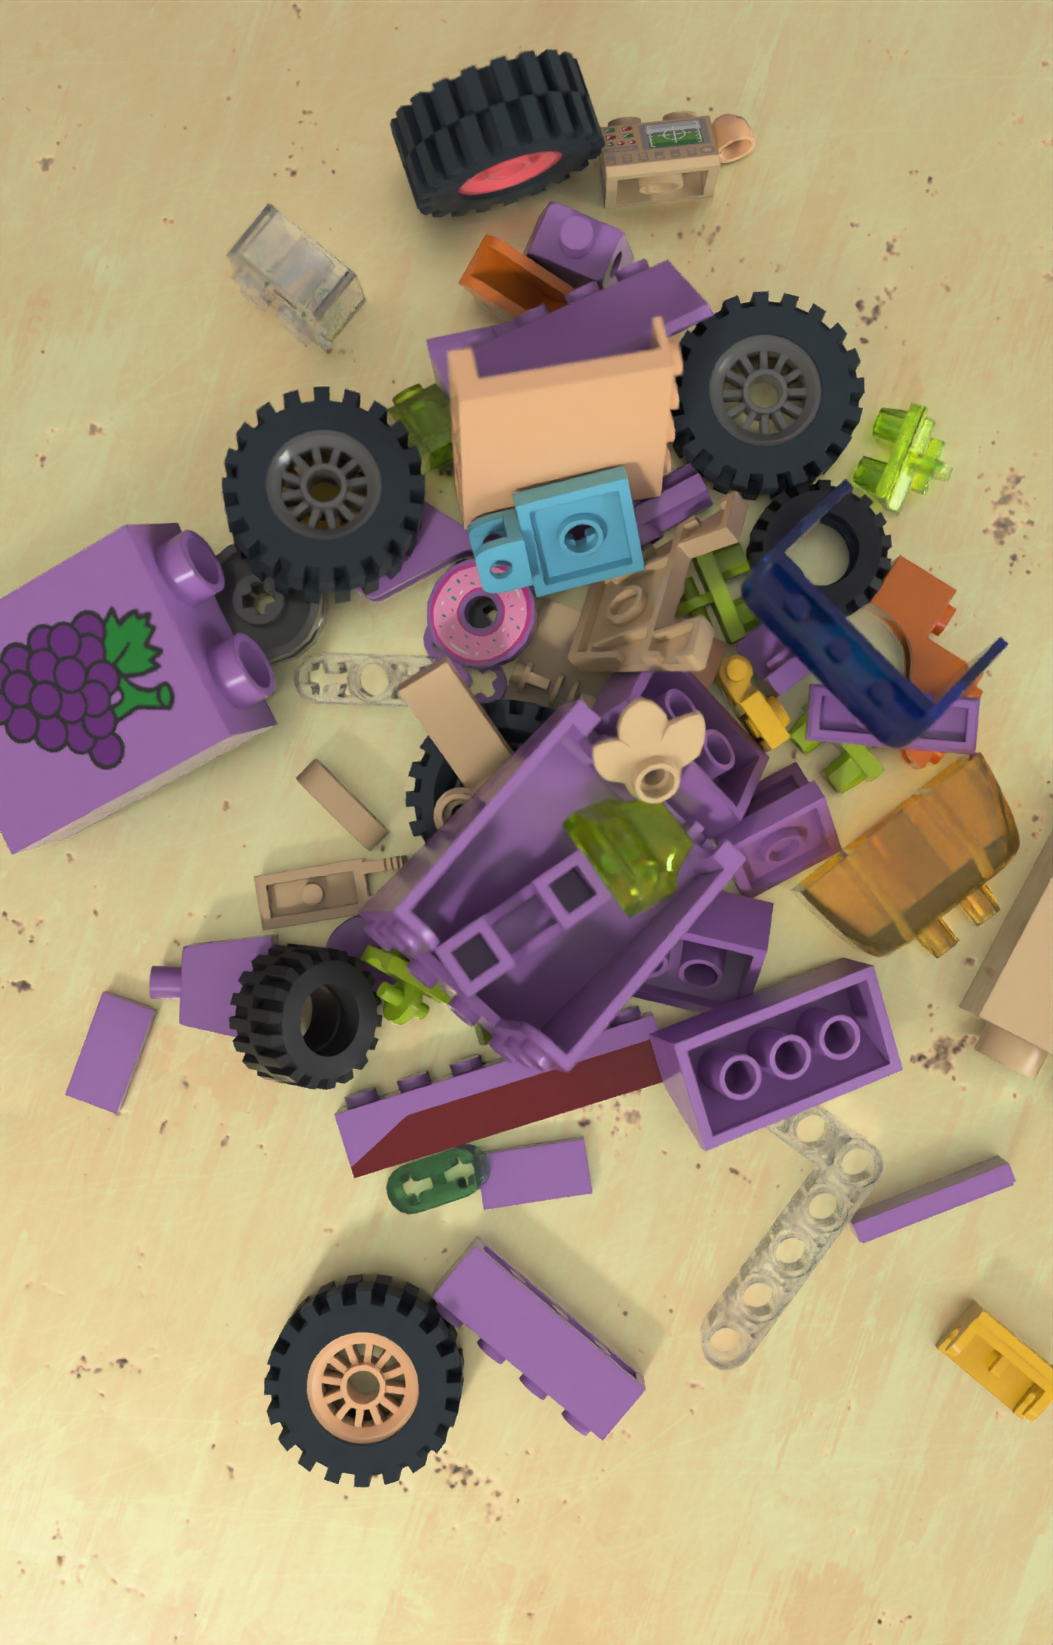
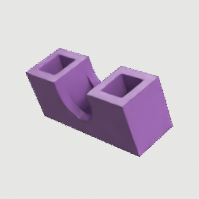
M579 849L498 907L435 948L434 952L465 997L469 998L614 896L585 854Z

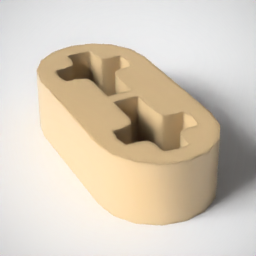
M316 758L296 777L297 781L367 850L371 851L389 833V830Z

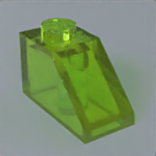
M434 383L423 389L421 384H415L393 397L394 406L388 408V421L392 426L400 420L409 431L408 446L410 448L417 445L422 458L421 475H426L453 460L450 401L439 386Z

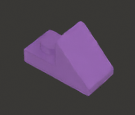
M778 614L771 616L736 645L737 653L750 661L753 668L752 677L766 698L774 695L775 698L781 696L825 661L812 643L805 647Z

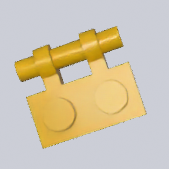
M730 655L720 663L715 676L716 684L733 707L731 710L747 733L766 753L791 738L785 729V726L790 724L791 720L774 695L765 699L759 690H755L750 682L753 675L750 661L741 655Z

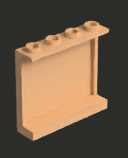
M661 316L652 318L649 351L478 379L472 348L447 351L453 476L464 530L477 518L515 508L512 497L513 493L619 466H624L632 501L661 496L663 474L671 472V457L667 442H673L675 439L671 410L678 408V392L674 376L682 374V359L677 339H667Z

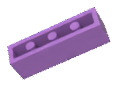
M478 1236L475 1237L434 1287L432 1297L438 1301L435 1306L437 1312L454 1327L460 1329L465 1324L480 1337L477 1341L478 1346L495 1362L503 1364L507 1360L523 1373L519 1377L520 1381L535 1396L544 1400L549 1395L564 1408V1411L561 1413L563 1418L582 1435L586 1436L591 1431L603 1441L646 1390L643 1375Z

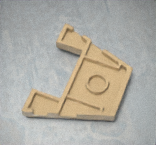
M737 491L719 499L718 503L722 509L702 522L696 515H693L678 524L674 539L655 549L650 542L642 546L641 551L645 570L590 584L567 657L580 672L700 671L706 668L716 629L703 615L673 624L679 600L685 590L684 582L691 559L737 543L740 540L748 505Z

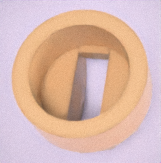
M723 114L712 123L720 163L736 161L754 149L756 139L745 118L732 114Z

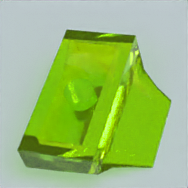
M608 798L572 812L562 824L629 918L668 900L677 890L678 872L693 847L692 840L664 802L647 803L641 799L621 801Z

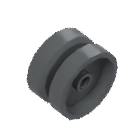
M234 544L228 545L216 556L223 571L224 588L216 593L214 597L233 635L242 633L254 640L265 654L270 666H278L298 659L317 642L326 624L328 602L326 593H320V604L304 602V593L298 589L293 588L290 597L276 592L274 580L268 576L263 582L260 581L251 572L249 559L246 557L242 560ZM263 595L273 596L274 602L266 604L265 614H260L256 608L258 599Z

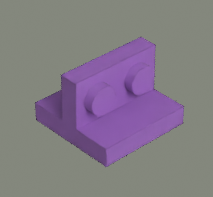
M797 762L759 781L742 821L712 839L716 847L723 839H727L747 858L732 878L741 895L754 898L842 851L825 796L815 780L809 783Z

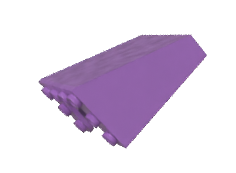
M581 699L561 705L358 911L369 922L364 928L368 936L385 950L390 951L392 948H395L410 960L405 968L425 987L432 989L435 984L438 985L452 998L447 1007L459 1019L470 1027H473L478 1022L493 1036L488 1041V1044L496 1053L511 1064L518 1061L527 1068L533 1064L543 1072L547 1068L569 1072L747 860L727 839H723L715 847L709 838H705L701 834L705 829L697 821L686 822L665 801L660 803L644 802L631 795L625 783L604 779L595 768L592 758V746L599 741L609 739L606 734L597 735L592 730L601 718ZM581 849L614 897L471 997L466 998L434 952V949L511 898L568 856Z

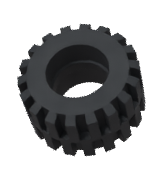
M819 479L816 484L808 485L807 481L795 485L788 492H781L764 509L749 536L750 543L746 549V558L750 565V570L748 571L750 582H755L764 601L769 602L775 608L773 610L775 614L780 615L782 618L785 615L794 619V623L797 624L817 623V626L827 625L852 615L867 604L873 595L879 591L884 583L882 581L884 574L890 568L891 559L887 558L888 550L892 547L891 534L885 535L883 526L887 522L882 512L877 515L870 508L873 501L864 494L859 498L852 493L853 486L842 483L840 487L831 485V480ZM807 523H820L833 528L842 536L848 547L849 565L839 580L829 585H814L802 580L791 569L786 556V544L792 532L799 526Z
M288 944L287 946L277 945L269 948L268 955L259 954L251 961L253 971H243L238 979L242 988L240 993H233L230 1005H236L235 1016L229 1017L230 1029L237 1030L238 1035L232 1042L236 1052L245 1053L242 1062L248 1069L256 1070L257 1076L266 1080L314 1090L316 1088L323 1090L336 1087V1082L345 1084L353 1079V1069L362 1070L368 1063L366 1053L368 1050H375L379 1040L374 1037L376 1027L382 1026V1015H377V1006L382 1004L381 998L377 996V991L372 990V986L376 981L371 971H363L364 963L355 956H347L346 951L339 949ZM310 996L312 1018L308 1030L302 1036L300 1026L301 1013L307 998Z

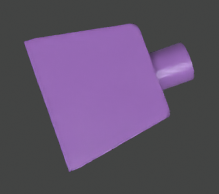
M550 201L540 214L523 252L525 256L575 289L593 281H596L599 290L618 283L614 273L632 264L634 260V255L626 235L620 229L553 201Z
M268 934L183 946L182 967L152 966L149 981L150 998L180 1000L179 1023L181 1025L237 1037V1030L230 1029L229 1017L235 1016L236 1005H230L233 993H240L242 988L238 979L243 971H253L251 961L259 954L268 955V949L278 945L279 935Z

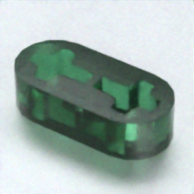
M467 1143L412 1160L394 1170L388 1178L386 1186L388 1199L398 1211L406 1214H417L468 1197L481 1189L488 1181L491 1171L489 1159L479 1147ZM458 1157L462 1164L471 1163L474 1167L475 1173L468 1177V1184L464 1177L446 1180L444 1172L459 1164ZM410 1177L413 1181H420L430 1177L433 1186L420 1192L418 1198L415 1193L406 1194L403 1189V1185L410 1181Z

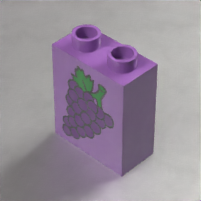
M178 523L124 525L0 599V832L12 855L67 839L278 725L265 699L275 691V677L270 663L261 648L249 636L242 633L233 635L214 597L216 593L224 588V575L221 565L208 543L192 530L182 532Z

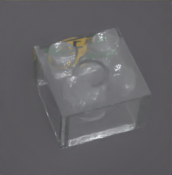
M270 203L266 205L226 254L228 261L235 271L231 279L241 288L239 292L263 313L269 307H272L276 311L274 314L283 322L281 327L306 348L313 341L325 351L366 302L357 274Z

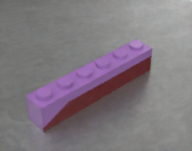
M638 1005L621 1009L569 1072L547 1068L543 1072L533 1064L527 1068L518 1061L511 1064L502 1057L483 1063L481 1055H474L449 1064L452 1073L430 1079L429 1072L423 1071L397 1080L399 1089L378 1096L376 1087L345 1096L344 1099L347 1106L339 1108L334 1115L354 1178L662 1083V1077L649 1038L650 1033L658 1031L652 1011L641 1014Z

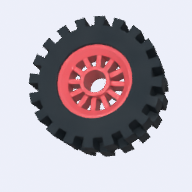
M546 49L538 56L535 55L534 50L520 52L515 59L507 60L505 55L491 59L488 66L476 69V66L473 65L460 70L461 76L452 80L445 77L432 84L434 90L430 92L420 91L411 97L412 105L401 106L395 112L397 118L391 119L390 122L391 132L417 209L424 215L432 213L433 217L440 218L450 212L452 217L464 216L474 209L476 213L489 211L493 205L503 203L506 206L518 202V197L530 193L534 196L546 190L545 186L551 183L560 184L570 178V172L582 171L589 166L588 160L598 158L602 153L600 148L605 147V140L577 58H573V55L566 51L558 55L557 50Z

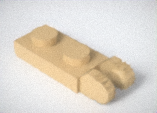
M407 855L364 862V858L254 876L262 930L360 915L358 911L373 897L369 893L366 874L397 872L408 861Z

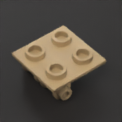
M544 597L538 611V625L530 645L521 653L519 660L514 666L503 699L537 703L538 705L555 710L563 704L581 699L592 709L612 672H580L567 659L581 611Z

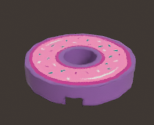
M469 558L451 566L436 581L427 602V625L435 644L451 660L472 669L494 668L498 665L502 666L514 661L530 645L538 625L537 602L531 586L503 593L485 592L482 589L475 558ZM510 565L490 567V570L494 573H503L509 569ZM481 599L492 600L497 608V616L494 622L486 628L473 627L469 621V611L472 605Z

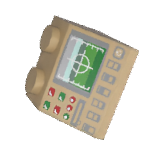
M684 110L668 113L663 116L662 121L641 123V119L638 117H621L608 122V127H600L605 140V147L600 148L602 153L599 155L604 209L713 197L721 165L710 115L696 117L695 112Z

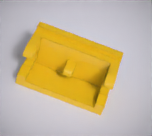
M974 1299L935 1345L939 1351L962 1368L1020 1419L1025 1417L1030 1422H1033L1053 1401V1366Z

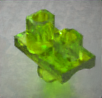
M912 402L908 411L884 407L880 409L873 426L872 436L876 441L894 446L888 462L863 456L853 476V483L858 489L875 497L884 510L898 515L901 512L909 490L926 495L932 479L949 481L953 471L950 465L940 460L946 442L937 438L930 439L936 422L927 416L928 408Z

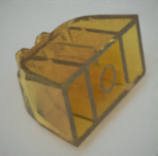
M976 752L972 755H961L846 845L842 851L836 853L790 890L836 936L860 952L874 957H887L915 940L932 957L939 958L960 941L942 919L958 906L973 926L976 927L1000 911V907L986 883L992 880L1016 856L1020 847L1019 832L1011 808L982 753Z

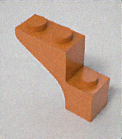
M485 234L458 283L505 323L512 322L515 317L545 304L549 314L568 305L564 295L575 290V288L506 242ZM648 347V348H646V349H644V350H642V351H640V352L649 351V350H650V347Z
M899 555L891 562L889 571L884 574L882 579L884 583L879 591L873 595L863 608L880 618L899 641L904 657L903 692L980 698L983 690L976 686L984 673L927 638L930 633L939 636L950 622L956 608L949 603L957 590ZM899 749L901 759L914 769L925 768L928 762L937 765L945 755L943 752Z

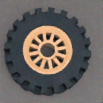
M363 1274L347 1277L343 1285L336 1287L335 1282L332 1281L320 1287L317 1295L312 1299L308 1296L296 1308L292 1317L288 1319L272 1348L267 1365H270V1370L264 1379V1395H271L272 1400L266 1411L271 1425L278 1422L282 1425L283 1429L278 1438L279 1442L286 1452L296 1445L302 1451L298 1464L311 1472L316 1462L327 1467L324 1480L339 1484L342 1473L355 1475L354 1487H369L372 1476L382 1474L384 1485L399 1481L402 1469L409 1466L414 1474L426 1465L427 1456L431 1450L437 1454L445 1444L448 1430L450 1427H454L458 1415L464 1382L462 1348L458 1349L456 1345L458 1333L449 1322L444 1323L440 1317L441 1315L435 1309L437 1302L433 1298L425 1303L417 1297L420 1288L409 1282H406L404 1289L392 1286V1276L378 1274L375 1282H363ZM366 1343L365 1353L360 1356L356 1344ZM374 1345L384 1349L378 1358L373 1356ZM345 1348L349 1360L338 1352ZM393 1355L398 1362L386 1367L385 1363ZM328 1362L339 1371L327 1370ZM357 1371L371 1372L378 1379L380 1387L372 1393L359 1392L353 1387L350 1376ZM404 1373L405 1381L391 1379ZM325 1384L339 1385L327 1391L325 1388ZM390 1393L401 1394L404 1396L402 1400L399 1401ZM343 1398L344 1402L337 1409L332 1402ZM380 1403L391 1412L384 1415ZM351 1407L356 1409L355 1419L345 1415ZM365 1410H370L373 1420H364Z

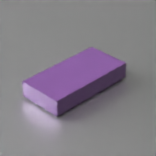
M109 991L102 992L65 1095L115 1114L120 1112L157 1009Z
M584 1136L478 1152L475 1155L484 1210L592 1193Z

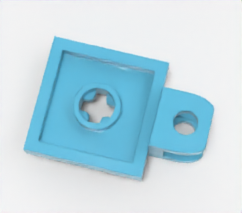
M624 466L513 493L512 497L515 508L482 516L472 521L467 527L482 589L488 593H503L533 585L536 597L645 570L628 477ZM585 524L592 526L585 530V538L581 540H575L572 533H567L576 525ZM490 534H500L504 537L483 544L484 539ZM511 563L509 569L503 573H494L490 570V567Z

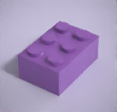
M691 671L612 672L591 709L601 718L592 730L597 735L606 734L609 738H617V724L620 714L628 704L637 698H646L654 701L665 712L668 721L690 712L699 711L705 722V738L702 750L697 758L681 768L679 787L674 795L665 800V802L686 822L697 821L705 829L701 834L710 840L740 823L770 757ZM657 769L650 771L646 775L654 773Z

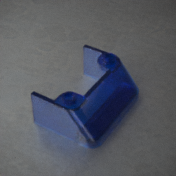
M845 479L745 575L741 585L742 598L748 609L879 742L892 748H904L923 736L1009 644L1000 636L961 667L929 700L919 688L909 682L805 577L802 570L787 555L853 488Z

